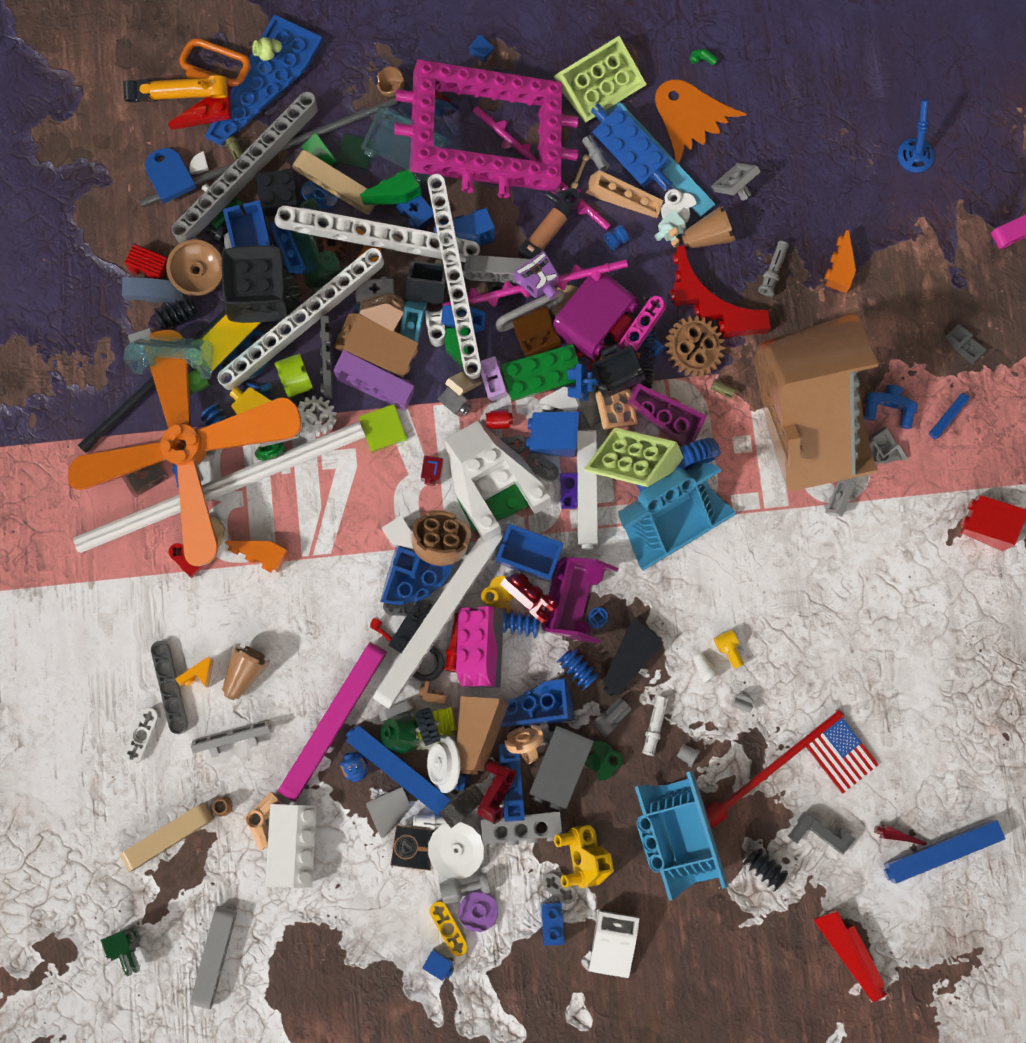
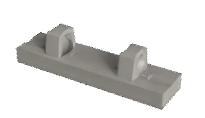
M269 720L194 739L191 749L193 753L209 749L211 757L214 758L219 756V746L248 739L250 748L258 746L257 736L270 733L271 724Z

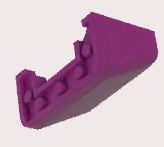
M606 272L601 273L598 281L588 276L558 313L554 320V327L560 340L568 345L573 344L575 349L596 360L601 355V350L605 349L603 340L624 313H635L639 308L640 301Z

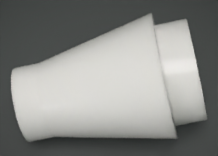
M703 653L693 658L700 680H703L704 683H709L718 677L716 673L718 670Z

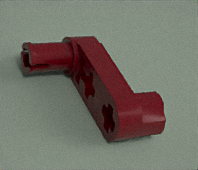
M489 759L485 763L484 769L496 775L479 804L477 814L485 820L496 824L503 817L504 809L500 807V804L515 779L516 771Z

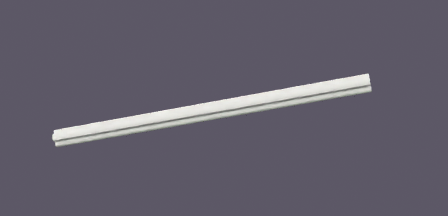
M360 422L287 450L271 460L260 461L202 485L206 502L365 438ZM180 495L73 537L75 548L78 552L82 553L180 513Z

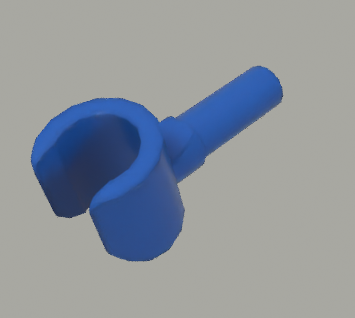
M246 382L247 387L257 390L263 396L272 393L268 390L272 387L269 383L260 386Z

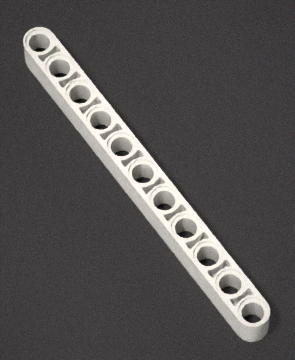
M433 174L428 179V187L464 372L468 378L476 379L481 374V364L445 180L441 175ZM439 182L442 185L439 188H433L432 184ZM439 200H443L445 202V204L441 207L435 205L436 202ZM443 218L449 220L446 225H441L439 221ZM449 236L452 238V241L444 243L442 241L443 238ZM454 255L456 259L453 262H449L446 260V257ZM453 273H457L460 275V277L457 280H451L449 278L450 275ZM460 291L463 293V297L456 299L453 297V294ZM465 310L467 314L465 317H458L457 312ZM463 328H468L471 332L469 335L463 336L460 334V331ZM468 346L474 348V352L470 355L464 353V349ZM470 365L478 367L475 373L467 371Z
M371 248L223 368L218 373L219 383L227 390H233L316 323L321 316L327 314L378 272L384 265L381 252L376 248ZM379 257L376 262H370L371 258ZM358 269H364L363 273L356 274ZM343 281H350L347 286H341ZM330 292L335 293L334 297L327 298ZM320 304L318 310H312L314 305ZM306 316L303 322H298L299 317ZM286 328H291L289 334H283V331ZM276 340V344L274 346H268L270 341ZM257 352H262L258 359H254V355ZM247 364L245 370L239 371L241 365ZM232 376V380L229 383L224 382L226 377Z
M503 532L485 543L480 536L375 692L374 700L391 709L503 542L505 536Z

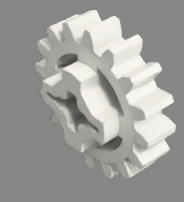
M312 396L311 400L306 397L304 402L300 401L297 407L302 421V432L308 430L310 436L313 432L316 433L317 437H319L320 432L326 435L327 431H331L336 423L337 412H333L334 405L328 406L329 400L323 402V397H320L319 400H316L315 396Z

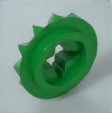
M284 443L259 446L255 451L257 460H271L281 455L282 451L285 450Z

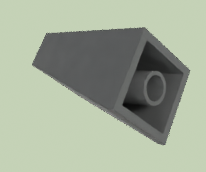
M556 726L529 794L533 795L531 799L540 803L546 800L551 803L550 807L561 811L562 807L566 809L594 741Z

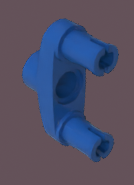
M886 385L885 393L873 392L866 394L865 403L867 404L864 419L874 421L877 407L882 405L902 410L903 416L900 427L912 429L914 414L917 413L918 404L902 397V387Z

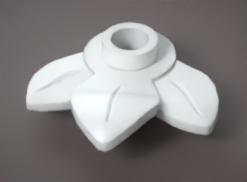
M678 189L669 190L665 194V204L661 208L662 218L674 210L687 223L690 218L689 208L697 204L695 198L689 193H681ZM673 196H677L676 201H671Z

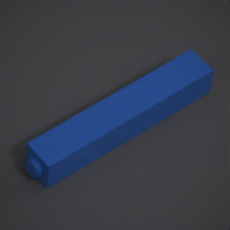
M358 725L356 728L353 726L346 734L348 737L346 742L438 816L451 801L450 798L440 792L434 785L361 726Z
M990 820L884 863L886 869L883 871L888 881L891 880V883L897 884L1006 840L998 820Z

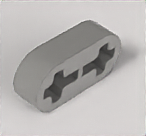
M409 699L392 706L391 709L382 710L378 714L381 722H384L389 718L415 709L416 706L413 699Z
M548 873L543 877L542 885L545 890L562 903L570 904L575 900V890L572 886L564 888L561 885V878L554 873ZM555 877L554 882L559 887L557 889L554 886L547 887L546 879ZM561 888L565 891L570 889L572 898L564 900V895L559 890Z

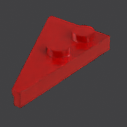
M227 84L228 97H206L168 122L169 128L175 130L231 119V87Z

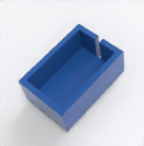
M260 200L243 204L247 213L245 216L240 205L223 209L231 247L272 246L264 208Z
M509 524L503 538V544H501L497 554L496 563L550 583L564 543Z

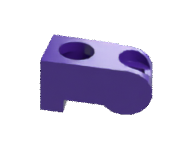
M560 473L561 509H577V473Z

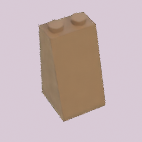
M348 314L333 348L341 352L344 350L384 371L403 378L410 370L409 363L411 359L417 354L418 343L360 314Z
M461 696L457 735L461 773L478 775V771L485 770L484 766L489 760L508 708V701L498 698Z

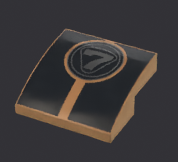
M396 825L390 866L431 870L428 844L436 830Z

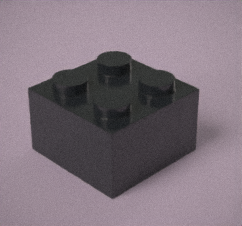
M293 169L256 174L258 199L264 208L265 216H276L278 209L282 206L299 208L296 177Z
M411 260L406 283V299L416 302L426 301L433 304H443L447 286L444 265Z

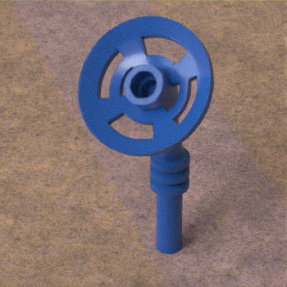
M928 99L921 100L920 120L917 121L918 137L904 141L897 153L900 165L912 173L926 171L934 161L933 148L925 141L929 124L927 120ZM917 142L916 145H909V143ZM926 148H928L929 153H930V158H929V159L927 158V157H928V151H927ZM903 150H906L907 161L904 159ZM913 162H923L924 166L914 167L912 166Z

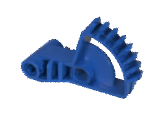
M705 438L680 447L684 458L675 471L678 469L686 471L698 463L714 461L721 454L718 443L714 438ZM637 485L640 492L647 488L645 486Z

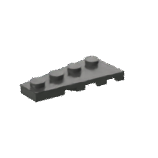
M321 316L320 339L322 340V346H320V357L323 359V364L320 365V373L323 376L324 382L321 383V394H324L326 400H334L333 327L329 316Z

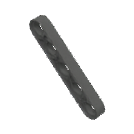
M156 641L151 646V655L168 726L172 733L183 734L188 729V721L179 684L176 681L177 675L171 650L166 642ZM160 644L166 648L163 655H157L155 652L156 647ZM164 663H168L170 666V671L167 674L160 672V666ZM168 682H172L175 686L174 691L171 693H167L164 690V686ZM172 701L179 703V709L176 712L169 710V704ZM176 720H181L184 723L183 729L180 731H176L173 727Z

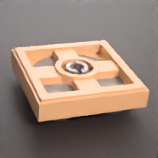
M625 389L606 399L601 391L595 393L603 429L635 427L638 425L635 409L627 404L631 394L630 389Z

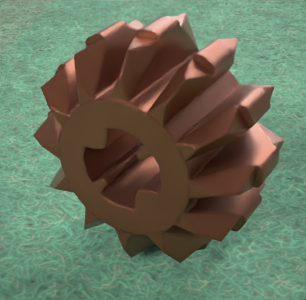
M325 237L318 238L317 240L318 244H320L317 246V249L321 251L320 255L322 258L326 256L327 261H330L333 257L337 262L338 256L344 258L343 252H348V247L346 246L349 243L347 241Z

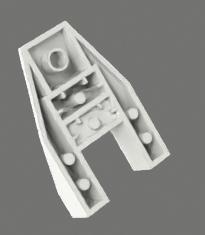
M478 421L445 439L456 496L484 543L501 534L499 524L485 503L486 499L516 483L534 514L551 505L549 494L525 460Z

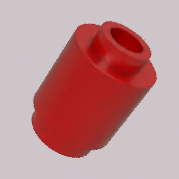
M508 409L492 410L490 413H486L487 428L505 429L510 428V424H513V415L508 412Z

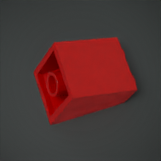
M982 495L971 499L967 507L969 509L968 515L964 516L960 523L962 527L960 533L1002 552L1015 546L1026 520V509Z

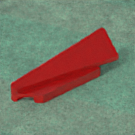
M834 909L815 918V924L870 1000L876 1002L887 996L884 989V981L855 926L852 924L845 926L839 912Z

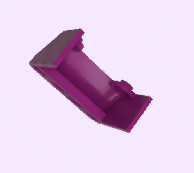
M571 557L559 559L548 595L559 607L553 612L545 607L544 611L550 618L545 623L541 622L542 630L578 641L600 644V639L589 636L590 627L588 623L582 621L590 586L598 585L603 580L605 571L618 572L619 568L597 559Z

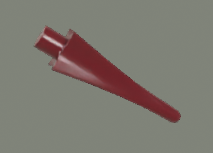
M882 824V827L876 825L874 828V833L879 834V838L911 842L923 846L927 845L926 841L909 836L888 825Z

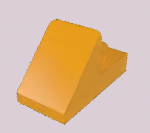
M209 656L177 677L176 681L180 686L184 687L186 685V687H189L197 681L196 678L198 677L204 687L208 688L214 660Z

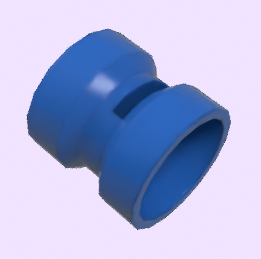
M618 225L614 228V231L605 233L604 239L609 248L615 250L620 243L625 244L628 242L629 236L626 230L621 225Z
M600 607L592 609L588 615V623L595 629L603 627L608 620L607 612Z

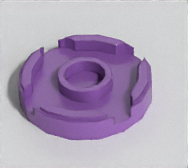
M482 891L471 892L463 898L459 905V917L467 929L473 932H483L495 924L498 918V906L490 894L483 893Z

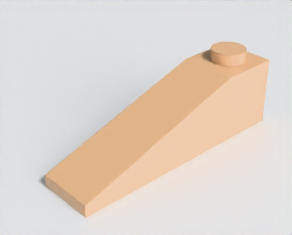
M600 170L590 176L585 192L602 201L655 218L659 216L663 200Z

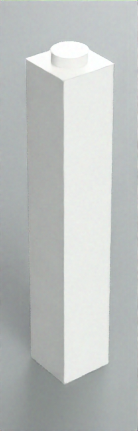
M578 430L577 547H582L583 550H591L598 544L597 474L586 472L584 469L597 452L596 430Z

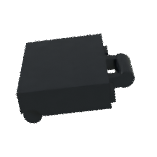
M616 344L601 350L602 359L591 364L595 378L599 380L598 386L605 399L647 380L636 350L632 345L622 350Z

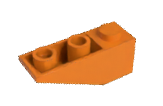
M846 230L843 236L839 235L836 246H839L838 250L833 252L830 260L833 263L832 267L827 269L824 279H827L825 286L847 293L856 272L849 230Z
M225 541V544L229 546V551L236 555L239 552L246 555L244 559L253 564L256 561L262 564L261 568L270 573L273 570L278 573L289 554L286 549L271 541Z

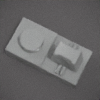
M854 480L838 481L825 510L826 514L830 516H843L849 500L854 501L859 492L854 487L856 484Z

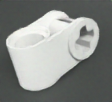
M442 309L441 311L433 312L425 310L430 343L436 347L442 346L445 343L446 334L445 325L441 324ZM435 333L442 334L440 338L433 337Z

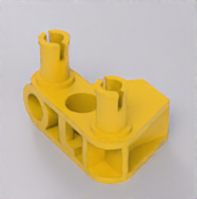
M591 825L573 827L568 833L556 834L554 836V843L557 847L570 845L574 873L561 876V885L564 888L576 885L580 888L596 886L614 872L611 853L598 846L596 833Z

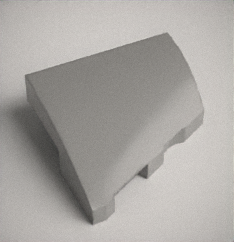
M886 427L881 428L869 437L872 456L876 465L878 463L885 464L890 463V461H903L907 459L902 448L895 442Z
M403 787L366 803L381 838L387 835L389 830L411 806Z

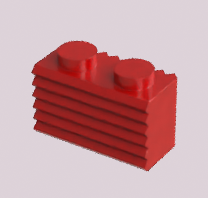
M133 244L124 263L128 271L135 275L140 273L145 275V278L163 280L167 272L168 257Z

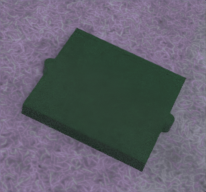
M343 134L341 145L338 146L337 163L368 170L370 158L373 157L372 151L375 140Z

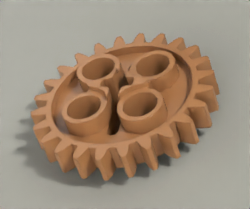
M689 316L686 318V321L684 318L679 320V323H675L673 325L674 328L669 330L671 335L666 336V339L670 342L666 343L665 346L669 347L670 350L665 353L671 354L668 361L674 360L672 367L678 365V372L685 370V376L691 373L692 377L697 376V374L699 377H702L704 373L706 375L711 373V370L717 369L716 365L721 364L718 358L724 357L720 353V351L725 349V347L720 346L724 340L718 338L722 333L715 332L717 326L711 327L712 321L705 323L704 317L699 321L698 316H695L693 319ZM689 330L694 332V338L690 336ZM704 341L709 343V348L705 346ZM680 345L684 346L685 353L681 351ZM695 356L700 358V364L695 360Z

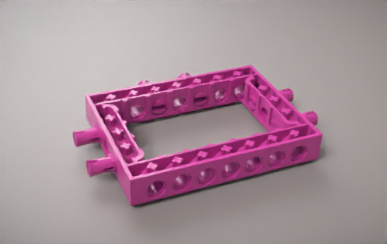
M417 60L413 71V91L396 89L395 101L412 103L411 125L396 122L394 125V135L408 136L411 139L410 172L430 175L439 174L444 177L462 179L461 191L463 193L466 192V189L467 193L473 192V181L499 184L498 197L502 198V194H504V198L510 197V186L555 192L561 183V159L577 160L578 149H569L561 146V126L576 128L578 125V116L562 114V82ZM435 90H438V92H454L457 95H460V93L474 95L476 98L480 96L492 98V100L510 101V103H526L528 106H541L538 111V117H540V126L538 128L539 144L537 146L539 161L433 147Z

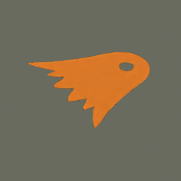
M669 80L662 83L655 94L656 106L669 133L677 165L682 157L684 145L691 150L692 138L704 145L706 140L705 131L720 134L715 121L729 123L724 116L736 117L747 115L718 102L682 80ZM671 91H676L679 94V98L675 101L670 100L668 94Z

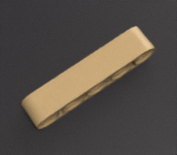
M302 150L293 163L292 167L295 171L361 212L369 215L375 205H364L362 203L360 194L367 188L309 152Z
M200 803L128 848L119 856L128 871L132 872L213 821L214 818L205 803Z

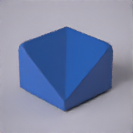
M479 34L469 47V53L485 63L495 48Z

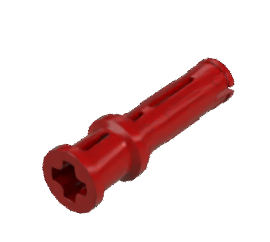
M459 613L454 614L450 646L446 650V666L443 667L444 671L457 673Z

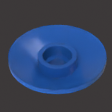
M311 180L305 182L301 189L305 200L318 208H331L335 206L338 199L337 196Z

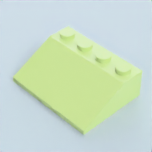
M620 36L554 76L557 82H562V93L584 122L595 117L591 113L593 107L600 112L595 107L596 104L600 103L607 110L647 85Z
M614 428L584 469L586 472L648 487L674 472L684 457L675 441Z

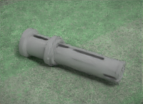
M778 241L769 269L763 275L762 286L758 288V292L764 296H774L775 285L780 279L779 271L789 248V244L785 241Z

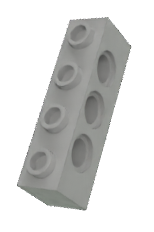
M560 812L524 815V821L505 822V818L502 817L501 821L496 824L482 819L483 844H487V848L499 847L500 842H507V846L518 845L519 840H527V843H537L539 838L554 841L556 834H562ZM539 822H544L547 825L546 832L542 834L536 831V825ZM519 824L527 826V833L520 836L516 833V827ZM499 826H504L508 830L507 835L503 838L498 837L496 834V829Z

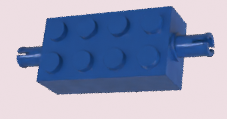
M600 103L596 104L595 107L600 112L593 107L591 113L598 118L601 124L593 133L644 189L653 180L664 191L668 189L664 182L671 187L673 182L662 172L671 164L669 158L620 106L611 114H608Z

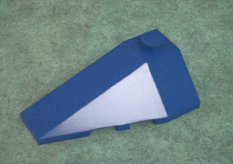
M566 680L545 681L536 688L527 690L524 694L508 700V708L500 728L574 721L573 699Z

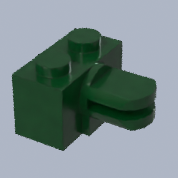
M134 927L100 940L106 958H110L111 961L119 958L126 976L132 975V971L134 973L140 971V966L134 952L136 947L140 946V935L137 930H134Z

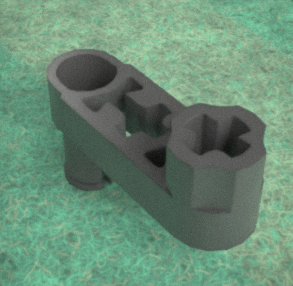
M805 811L798 818L796 826L788 834V837L798 844L806 831L811 830L842 855L845 854L855 840L851 834L842 828L835 835Z

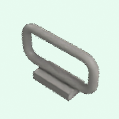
M557 290L559 294L552 301L546 295H543L506 313L497 320V331L504 332L514 328L512 323L514 319L542 306H546L548 311L555 308L563 301L564 292Z

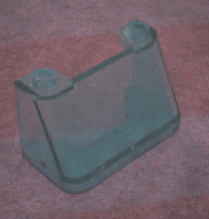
M379 107L361 149L365 150L364 153L374 158L375 155L381 156L406 170L409 169L411 139L408 136L394 135L395 122L411 125L412 119L389 107ZM434 131L433 147L446 148L449 139ZM412 172L420 183L428 182L431 176L430 174Z
M142 336L126 346L123 360L134 374L144 375L146 367L150 365L155 366L156 357L185 359L193 369L199 371L201 378L211 379L214 348L208 340Z

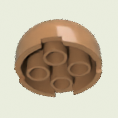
M442 510L426 512L425 516L415 520L412 528L411 543L415 553L423 561L435 566H447L456 563L465 555L469 546L471 532L468 524L456 518V514Z

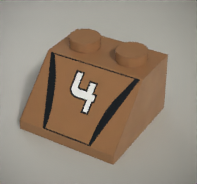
M389 293L363 299L360 303L359 314L394 331L404 313V301H402L403 299L399 295H391Z

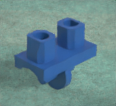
M576 364L575 368L568 369V379L576 380V386L568 387V397L588 401V392H593V385H598L599 380L593 379V373L588 372V367L583 366V364Z

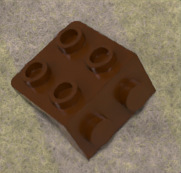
M546 306L522 315L512 322L518 345L525 357L537 355L561 345L560 338L552 327L549 311Z

